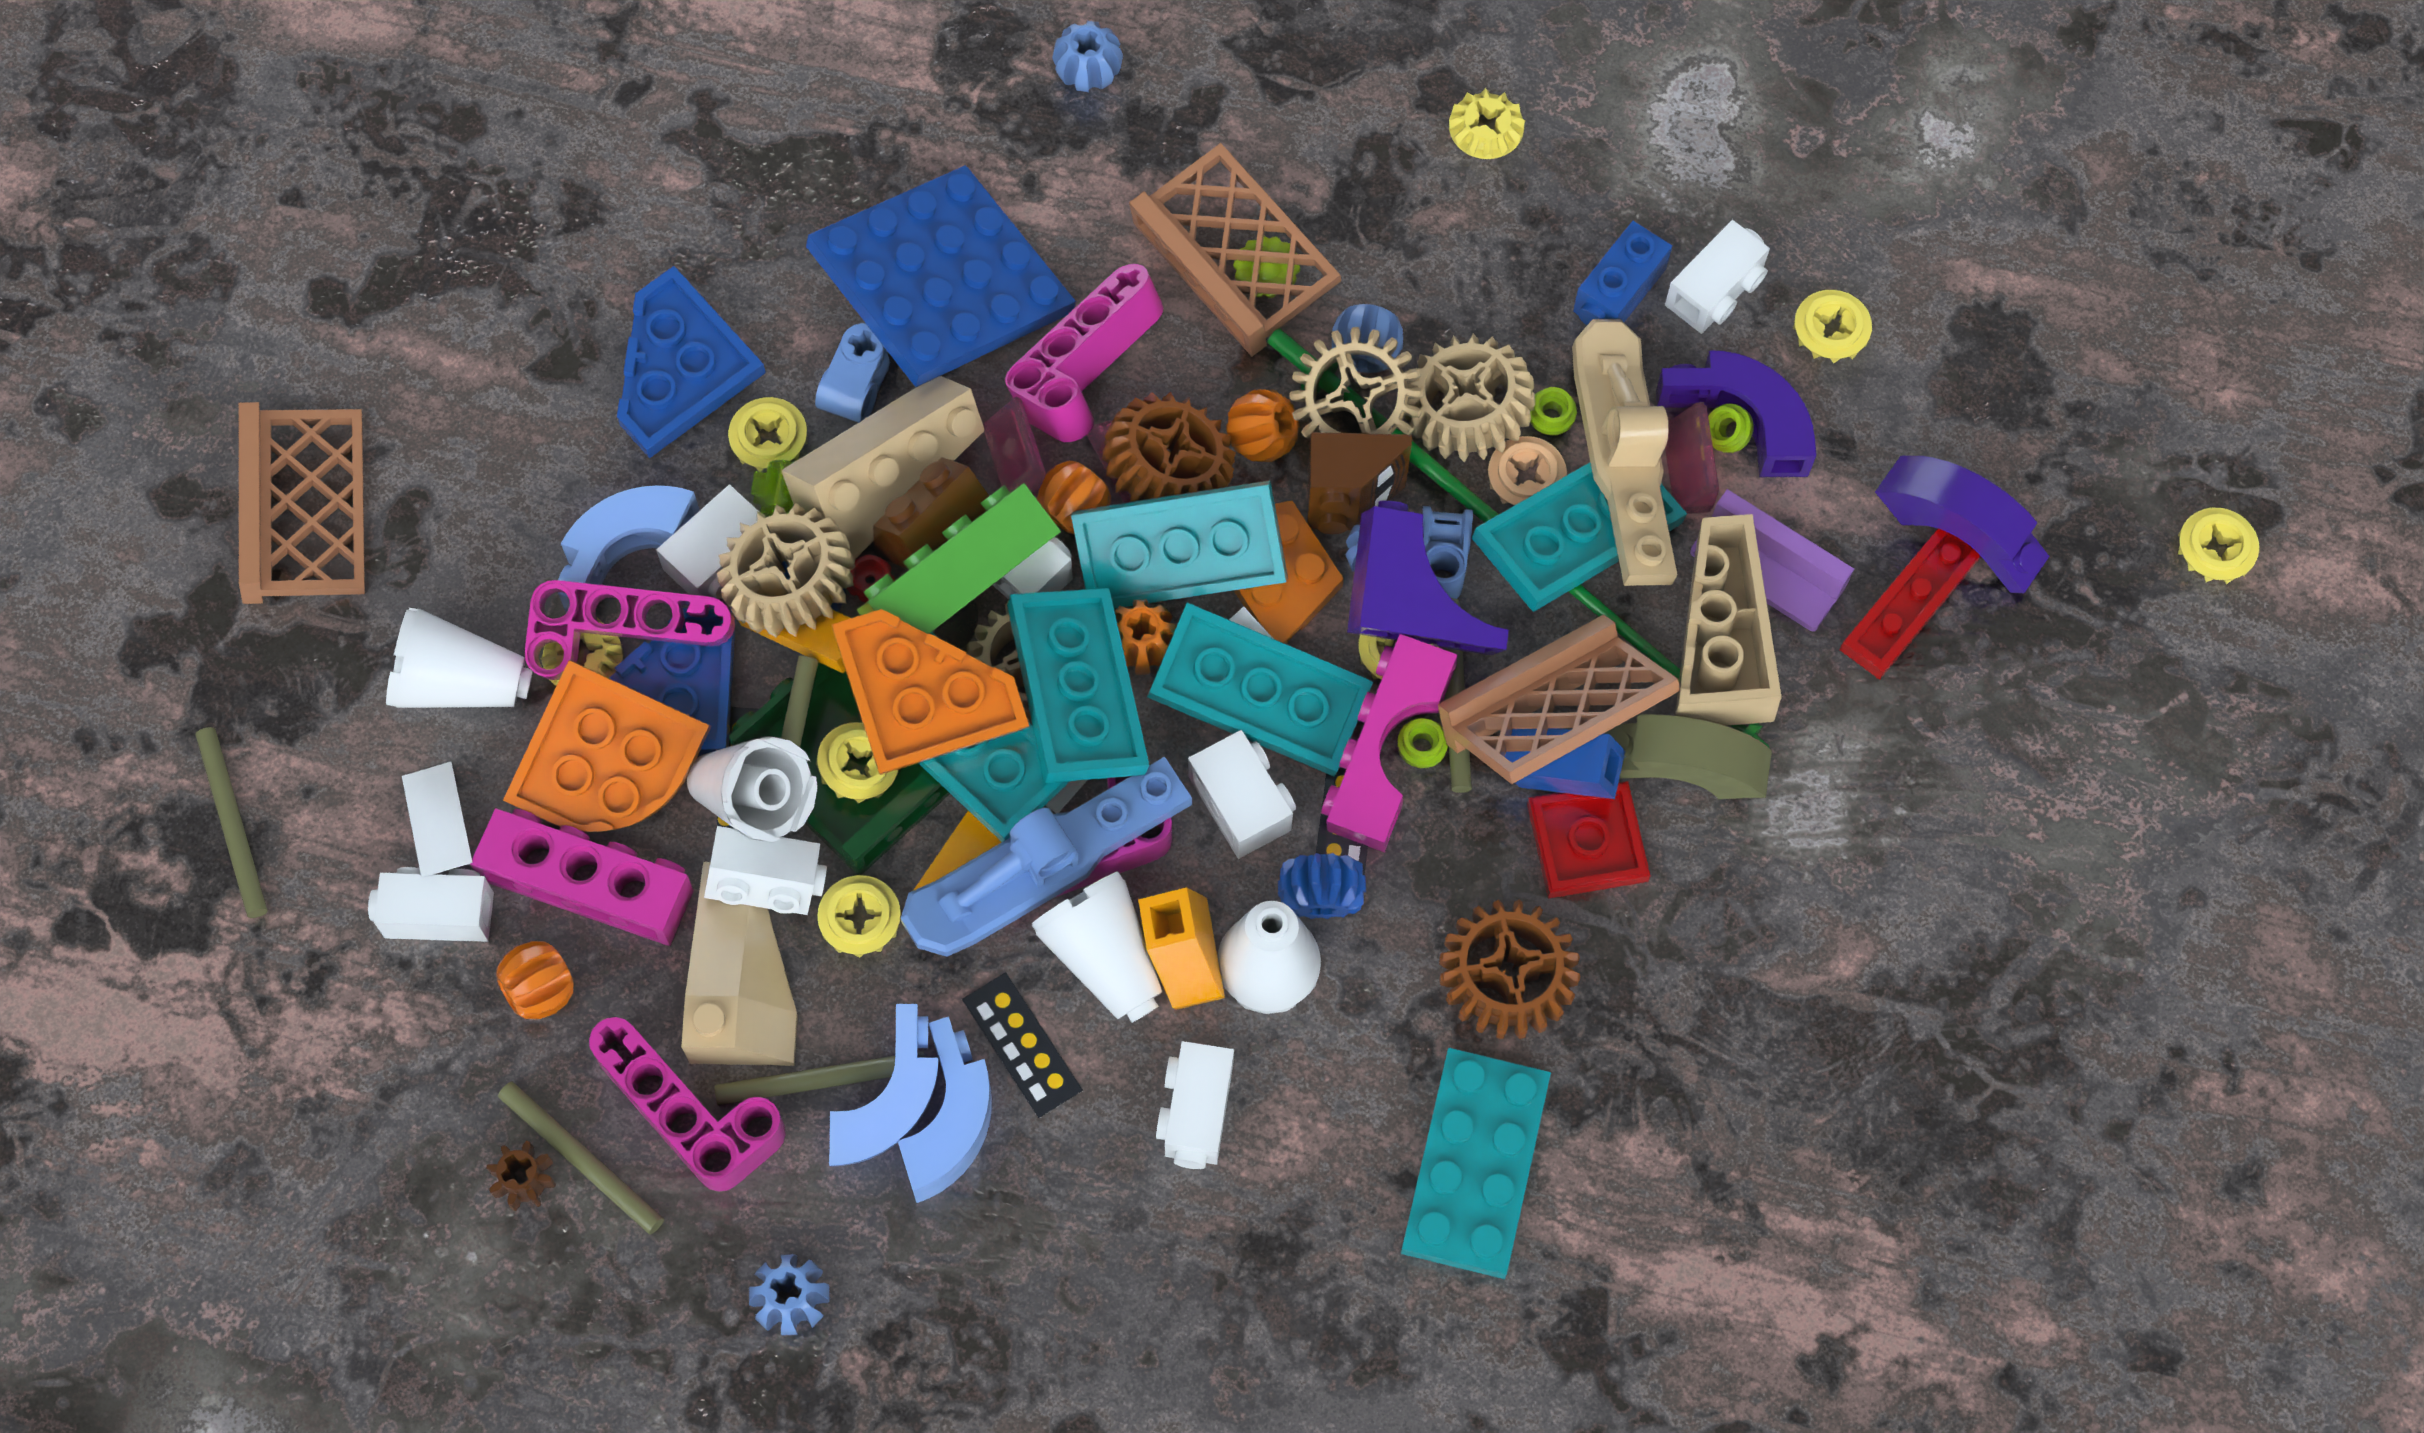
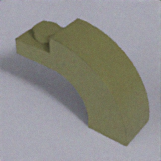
M1641 714L1637 717V723L1620 724L1603 733L1610 734L1625 750L1619 779L1668 778L1700 786L1710 791L1718 799L1766 798L1772 750L1754 737L1736 729L1689 717Z

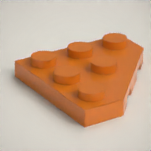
M883 609L832 624V630L879 775L1029 728L1014 677L1008 673L983 663L966 654L967 652L930 633L927 634L902 621L901 618Z

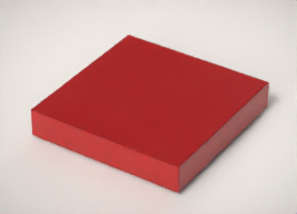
M1628 781L1618 783L1615 799L1559 792L1528 797L1527 807L1548 899L1649 882L1651 875Z

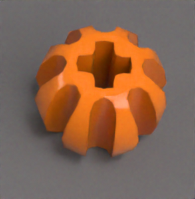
M1266 389L1252 390L1238 398L1228 412V423L1226 424V431L1228 435H1231V446L1233 449L1252 462H1273L1289 453L1298 439V428L1300 427L1299 421H1296L1292 414L1295 411L1292 402L1275 390Z
M1069 460L1055 465L1043 476L1038 485L1036 499L1057 526L1070 534H1074L1072 513L1077 510L1110 506L1111 494L1105 482L1094 472L1079 462Z
M1147 599L1134 600L1132 609H1127L1120 605L1114 612L1127 667L1135 666L1136 675L1150 674L1151 665L1160 667L1177 625L1170 623L1172 615L1161 604L1155 608H1148Z
M531 941L515 946L503 956L497 966L496 978L505 999L512 1010L524 1019H542L556 1014L567 1005L573 994V978L559 952L547 942Z

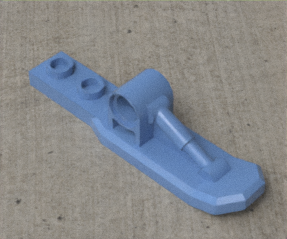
M1163 757L1149 765L1145 775L1130 776L1072 811L1053 814L1049 808L1036 810L1014 825L1010 831V838L1005 842L996 845L942 878L909 892L901 915V922L918 949L946 957L980 942L1085 880L1104 856L1191 806L1192 797L1167 759Z

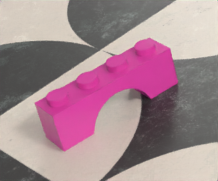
M1399 634L1394 648L1385 646L1376 669V674L1383 676L1376 694L1367 692L1358 715V720L1365 723L1358 741L1349 738L1339 767L1347 769L1340 788L1334 785L1330 786L1322 806L1321 814L1328 816V832L1385 853L1403 806V795L1389 782L1383 772L1380 762L1382 745L1392 729L1402 721L1415 715L1439 713L1438 704L1443 702L1457 664V654Z

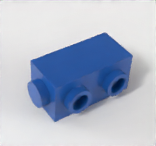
M1632 221L1578 288L1573 312L1579 316L1585 325H1588L1592 319H1621L1625 322L1667 269L1673 246L1635 221Z
M1548 728L1547 735H1563L1570 730ZM1513 729L1511 736H1535L1537 729ZM1602 734L1515 782V784L1519 788L1615 799L1625 750L1610 734ZM1530 751L1506 752L1505 758L1510 762H1514L1529 754Z

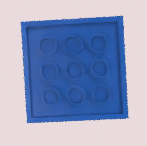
M966 165L813 232L807 238L806 248L915 387L1067 316L1074 309L1076 303L1075 299Z

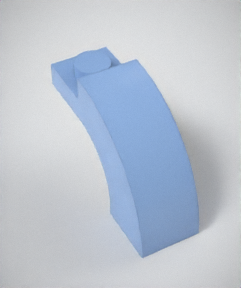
M643 486L619 492L597 503L573 524L561 542L570 565H566L563 568L558 580L602 585L612 566L624 556L642 549L659 548L700 511L694 491L672 486ZM558 592L567 613L570 606L569 598L566 593Z
M896 1004L895 1066L885 1090L874 1101L861 1108L850 1111H830L829 1166H845L860 1163L886 1152L895 1146L898 1140L907 1136L924 1114L935 1088L939 1059L918 1058V1048H928V1016H918V1004Z
M949 1017L929 1023L933 1043L946 1081L943 1105L936 1118L925 1129L913 1136L898 1140L916 1203L942 1192L964 1174L978 1155L990 1124L992 1096L985 1059L964 1065L965 1062L973 1060L964 1030L953 1032Z

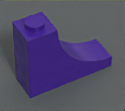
M1379 501L1378 506H1374L1361 514L1347 633L1397 640L1399 634L1435 647L1485 655H1494L1507 650L1509 630L1484 623L1467 613L1450 598L1438 582L1426 554L1423 538V514L1408 512L1409 505L1396 501Z

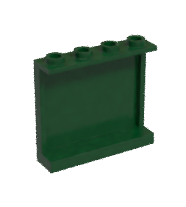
M818 662L800 748L806 752L810 761H807L811 776H816L817 781L814 808L805 824L857 875H862L949 796L950 793L919 763L898 769L893 784L879 798L865 799L859 804L855 799L847 797L837 798L835 791L827 784H822L821 774L816 765L821 742L834 728L847 723H862L846 671L841 673ZM789 677L780 682L772 691L770 700L757 712L750 711L736 722L732 729V734L729 736L732 746L760 737L781 738L794 679ZM847 751L849 761L842 772L857 769L862 775L867 776L864 769L873 755L868 758L864 756L857 759L853 753L850 754Z

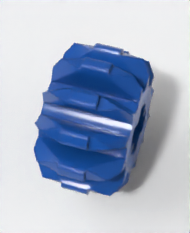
M1315 853L1309 856L1299 855L1295 859H1288L1282 863L1280 880H1278V897H1280L1281 903L1289 906L1298 917L1329 919L1330 917H1345L1347 914H1355L1361 910V906L1364 904V892H1366V876L1363 875V864L1348 855L1337 856L1334 853Z

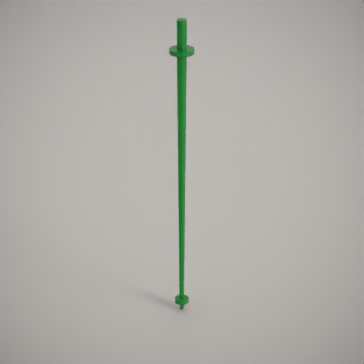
M1276 329L1267 341L1270 346L1302 373L1309 375L1311 368L1305 366L1300 358L1303 354H1308L1315 361L1317 359L1282 329ZM1337 361L1322 375L1317 393L1323 389L1326 393L1330 394L1340 386L1341 379L1335 375L1339 367ZM1301 384V390H1305L1304 384ZM1348 386L1347 389L1350 393L1344 392L1343 401H1352L1359 408L1362 417L1365 418L1366 414L1363 405L1367 401ZM1374 407L1372 408V416L1376 429H1378L1388 419ZM1397 428L1392 434L1403 433ZM1412 441L1409 459L1412 464L1463 506L1473 510V514L1484 523L1499 515ZM1580 584L1568 591L1598 617L1604 614L1614 621L1618 634L1650 660L1678 678L1679 682L1680 669ZM1753 723L1748 727L1745 724L1730 725L1732 728L1754 737L1770 748L1758 736V733L1763 728L1761 724Z

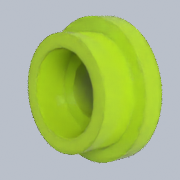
M1549 387L1535 394L1536 403L1534 410L1530 411V423L1537 431L1546 435H1559L1568 431L1573 426L1577 415V407L1573 398L1565 390ZM1547 409H1554L1560 416L1551 418L1544 415L1543 412Z
M1724 404L1717 407L1708 415L1705 422V433L1709 444L1723 453H1734L1743 449L1749 443L1754 429L1753 420L1749 412L1736 404ZM1735 421L1736 430L1731 437H1727L1726 428L1731 422Z
M1418 718L1406 723L1400 730L1397 740L1398 752L1402 759L1409 765L1417 768H1429L1437 765L1445 757L1448 749L1443 727L1437 722L1426 718ZM1418 739H1425L1430 742L1432 747L1427 751H1419L1414 747L1413 743Z

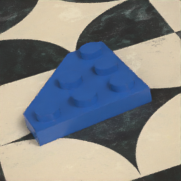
M675 266L635 293L633 306L634 320L631 337L628 339L624 365V386L622 399L619 398L617 419L620 426L649 459L766 373L764 364Z
M683 608L685 622L701 625L706 629V635L712 634L714 626H722L723 620L715 614L714 609H709L708 616L701 618L690 616L687 613L688 608ZM685 622L680 633L687 632ZM735 629L728 641L719 646H702L655 640L649 643L643 642L614 668L616 672L609 677L610 679L711 725V729L698 756L729 747Z

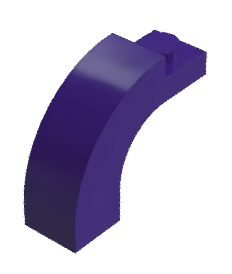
M1714 350L1709 351L1704 368H1697L1691 364H1678L1670 368H1662L1656 387L1657 406H1663L1664 408H1717L1724 404L1739 405L1749 412L1753 420L1754 429L1752 435L1757 447L1759 477L1809 476L1816 458L1813 424L1799 394L1780 374L1750 357Z
M1900 456L1875 491L1901 525L1938 528L1958 537L1971 546L1985 560L2010 593H2025L2050 557L2031 533L2037 525V521L2004 490L1984 477L1957 464L1927 456Z

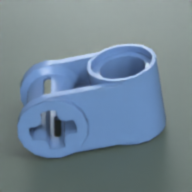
M866 323L853 325L843 334L832 362L821 378L815 399L817 409L858 423L870 416L875 405L877 393L890 364L885 347Z
M1423 505V538L1430 566L1433 572L1436 570H1446L1453 574L1450 578H1440L1437 576L1436 578L1450 598L1457 599L1462 593L1467 569L1473 510L1465 509L1462 514L1432 511L1431 506Z

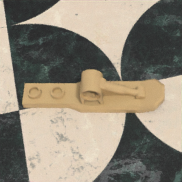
M1592 319L1575 339L1572 346L1574 379L1593 478L1608 501L1624 586L1672 585L1678 574L1660 490L1664 473L1661 454L1668 439L1667 413L1663 406H1650L1643 372L1641 339L1621 319Z

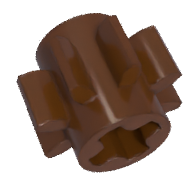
M525 1141L521 1150L511 1151L507 1146H501L503 1156L498 1161V1164H488L486 1167L489 1173L499 1180L489 1188L490 1193L494 1198H500L509 1193L508 1205L513 1211L518 1210L521 1202L532 1201L537 1207L541 1206L539 1196L544 1188H554L556 1186L554 1180L543 1172L553 1164V1161L548 1154H542L534 1159L535 1151L530 1141ZM524 1168L528 1180L519 1185L514 1173L518 1169Z

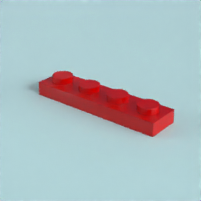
M1937 529L1843 641L1839 650L1880 680L1975 566L1981 556L1958 537L1944 530Z

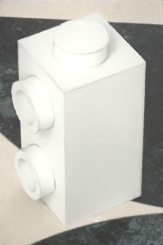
M1732 219L1671 282L1665 306L1701 334L1714 321L1719 325L1722 324L1737 305L1735 299L1744 290L1749 293L1753 292L1765 278L1768 270L1764 268L1770 248L1764 244L1762 238L1755 231L1748 228L1744 229Z
M717 826L704 898L720 900L730 905L744 904L768 908L785 914L797 913L808 915L812 895L822 896L827 866L817 864L820 843L780 837V840L773 842L759 841L744 836L736 829Z
M402 867L397 869V873H380L378 890H372L369 896L368 914L369 919L374 921V924L384 938L488 942L494 892L485 876H480L478 872L473 870L452 869L448 875L433 874L421 878L420 868Z
M1182 1041L1179 1058L1169 1056L1165 1088L1174 1089L1171 1108L1161 1107L1156 1139L1165 1140V1157L1174 1158V1163L1178 1166L1190 1169H1204L1206 1163L1215 1165L1218 1163L1234 1063V1049Z

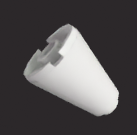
M409 607V610L405 612L394 655H396L394 671H390L386 705L397 708L515 707L517 697L527 699L533 671L524 668L525 657L424 610Z
M760 737L701 755L695 760L687 776L689 793L696 801L744 836L759 841H777L790 831L796 832L800 829L814 808L817 793L816 776H811L807 761H810L806 752L792 741L778 737Z
M1117 871L1083 889L1084 892L1074 898L1066 899L1036 919L1032 923V927L1041 941L1117 1019L1128 1015L1133 1023L1159 1007L1154 998L1162 993V989L1154 965L1147 952L1145 939L1126 882Z
M1278 901L1262 902L1237 921L1223 937L1217 955L1222 984L1225 990L1245 1009L1263 1014L1286 1012L1295 1007L1297 1003L1303 1000L1315 988L1321 967L1319 947L1312 933L1289 906Z

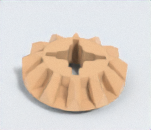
M1521 436L1519 441L1507 440L1504 452L1502 453L1496 449L1491 456L1488 466L1490 489H1494L1500 496L1502 504L1510 503L1516 505L1567 476L1566 464L1560 452L1549 442L1532 436ZM1538 463L1535 474L1537 482L1527 480L1524 484L1520 483L1517 486L1516 482L1519 474L1517 468L1526 471L1529 467L1533 468Z

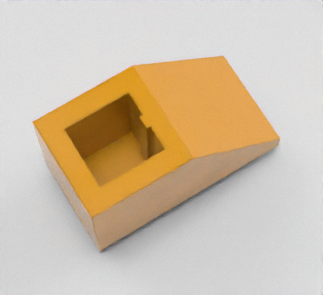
M1185 887L1138 899L1147 952L1173 1009L1178 1010L1225 998L1207 898Z

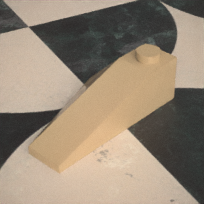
M703 862L685 993L681 1047L690 1064L795 1066L798 1014L768 908L744 904L730 905L720 900L704 898L710 862Z

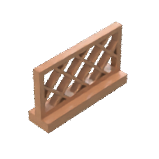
M1221 143L1150 196L1143 191L1129 202L1134 225L1251 357L1267 346L1266 338L1276 329L1282 327L1341 282V275ZM1219 162L1231 173L1229 187L1203 185L1204 173ZM1237 181H1238L1244 188H1238V187H1236V186H1237ZM1176 194L1194 195L1192 215L1172 214L1164 206V203ZM1201 196L1228 198L1226 217L1199 216ZM1235 199L1256 200L1261 206L1259 220L1232 218ZM1267 214H1268L1274 221H1267V220H1266ZM1183 226H1190V232H1188ZM1197 227L1224 228L1222 248L1201 247L1196 241ZM1231 229L1258 231L1255 251L1229 249ZM1264 232L1285 233L1291 239L1289 253L1262 251ZM1297 247L1303 252V254H1296ZM1213 259H1220L1219 266L1214 262ZM1227 260L1254 262L1252 281L1230 280L1225 274ZM1261 262L1288 264L1286 284L1258 282ZM1294 265L1315 266L1324 276L1312 286L1292 285ZM1242 292L1250 293L1249 300ZM1257 293L1284 295L1283 308L1266 320L1255 308ZM1291 296H1297L1290 302Z
M259 402L239 403V588L243 604L263 603V596L365 594L362 409L260 410ZM293 425L304 435L288 450H284L272 439V426ZM331 425H352V437L338 450L320 436ZM311 442L330 456L312 473L295 459ZM351 451L352 463L346 458ZM272 452L279 457L273 463ZM337 464L353 476V481L338 495L320 480ZM289 465L304 480L289 494L285 495L272 484V477L284 466ZM312 486L330 500L313 517L295 503ZM352 495H353V508H352L347 502H345V501H347ZM272 496L279 501L273 508ZM338 508L353 520V527L339 539L335 538L320 525ZM286 509L305 523L287 541L272 529V522ZM312 531L331 546L313 563L295 548ZM352 540L354 543V553L346 547ZM272 541L279 546V548L273 553ZM340 553L354 565V579L332 580L321 569ZM287 554L305 568L294 580L272 581V567ZM314 576V577L317 578L318 580H310V579Z
M1603 614L1439 703L1438 709L1446 745L1456 753L1465 749L1469 750L1509 783L1513 784L1680 691L1678 678L1620 639L1617 635L1615 622ZM1622 661L1626 663L1625 667H1616L1620 665ZM1596 683H1620L1619 689L1594 690ZM1631 683H1655L1646 689H1630ZM1585 684L1583 690H1574ZM1590 705H1615L1605 712H1588ZM1554 706H1579L1577 712L1553 713ZM1543 707L1542 713H1532ZM1548 728H1573L1563 735H1547ZM1513 729H1537L1535 736H1511ZM1501 730L1499 736H1490L1496 733L1497 731ZM1530 751L1529 754L1514 762H1510L1505 758L1506 752Z

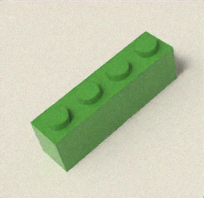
M1025 483L1012 492L1003 485L981 502L986 512L974 521H971L965 514L942 532L947 539L944 544L934 551L926 544L903 561L908 569L906 573L893 581L889 574H886L866 589L864 594L869 601L858 608L857 611L860 615L883 609L929 634L1061 531Z

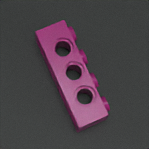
M495 808L472 858L473 863H470L473 870L478 872L480 876H485L489 884L667 946L671 945L694 892L688 875L684 874L685 869L662 858H657L655 863L638 858L637 853L633 849L617 842H609L606 847L589 841L590 837L586 833L571 826L562 825L559 830L543 825L539 817L525 810L514 809L511 814ZM539 848L549 850L547 857L542 862L537 864L525 863L527 856L532 851ZM584 865H594L597 867L596 872L591 878L584 881L573 879V875L578 868ZM640 881L645 883L644 889L637 896L627 898L620 895L623 887L630 882Z

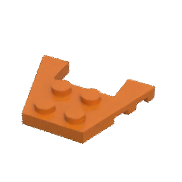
M1293 500L1275 504L1288 574L1287 582L1233 590L1242 605L1275 640L1284 644L1299 629L1303 630L1343 587L1344 578Z

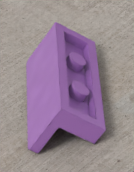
M1727 489L1717 502L1712 517L1753 514L1767 604L1812 632L1816 631L1846 589L1854 568ZM1697 540L1692 545L1690 550V554L1694 558Z

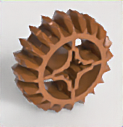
M1153 392L1145 397L1143 401L1135 397L1132 402L1128 403L1126 408H1122L1121 411L1116 413L1112 425L1109 426L1105 433V447L1102 460L1109 463L1106 477L1118 479L1116 493L1128 492L1131 495L1130 502L1225 488L1233 478L1234 468L1232 465L1235 462L1234 457L1236 452L1229 449L1231 435L1219 433L1222 420H1209L1206 417L1207 406L1200 410L1191 407L1190 397L1182 401V403L1176 402L1171 392L1163 396L1162 400Z
M1498 899L1492 904L1491 915L1478 905L1473 909V922L1461 917L1456 923V929L1459 934L1449 933L1445 938L1444 945L1450 951L1442 952L1439 958V965L1448 969L1440 974V985L1453 988L1446 996L1448 1005H1457L1464 1002L1459 1011V1019L1466 1021L1473 1015L1479 1017L1476 1025L1478 1033H1483L1488 1023L1497 1025L1495 1034L1499 1040L1504 1039L1508 1027H1514L1515 1034L1520 1040L1525 1038L1528 1031L1527 1023H1530L1538 1033L1544 1032L1547 1028L1546 1017L1554 1021H1559L1562 1018L1564 1011L1561 1005H1571L1575 998V993L1569 987L1577 986L1580 981V974L1571 969L1578 965L1580 960L1579 954L1573 951H1565L1571 946L1573 941L1571 934L1564 933L1555 936L1560 925L1558 917H1554L1544 924L1540 921L1543 912L1541 906H1535L1530 916L1522 913L1523 902L1520 899L1514 901L1511 912H1505L1503 903ZM1495 936L1494 954L1481 958L1479 964L1467 965V957L1470 952L1482 941ZM1515 936L1528 940L1539 950L1522 948L1517 943ZM1504 954L1506 961L1514 964L1513 969L1515 967L1519 968L1515 983H1513L1512 976L1505 975L1506 969L1503 972L1500 971ZM1551 973V984L1547 990L1536 999L1524 1003L1525 984L1538 980L1540 974ZM1492 988L1502 995L1504 1003L1492 1000L1479 989Z

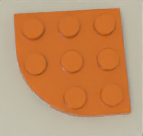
M569 660L503 801L560 827L567 825L581 831L602 832L632 826L658 812L677 794L687 779L689 771L711 729V725Z

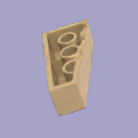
M939 376L904 394L782 469L781 472L793 504L797 503L800 507H803L806 513L815 507L817 511L822 513L823 519L830 517L831 520H834L841 533L847 537L851 545L849 547L850 552L855 560L874 541L873 525L885 514L887 506L896 498L903 496L920 479V474L928 465L938 461L941 457L954 461L985 429L971 388Z
M1753 514L1702 518L1695 550L1679 677L1680 691L1677 693L1675 716L1705 720L1724 726L1774 722L1782 696Z

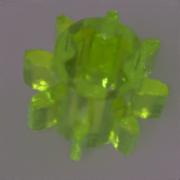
M774 460L768 463L766 473L754 472L751 494L754 495L753 503L761 504L760 512L766 517L773 515L776 504L784 508L787 514L794 506L781 472L782 469L794 463L792 461Z

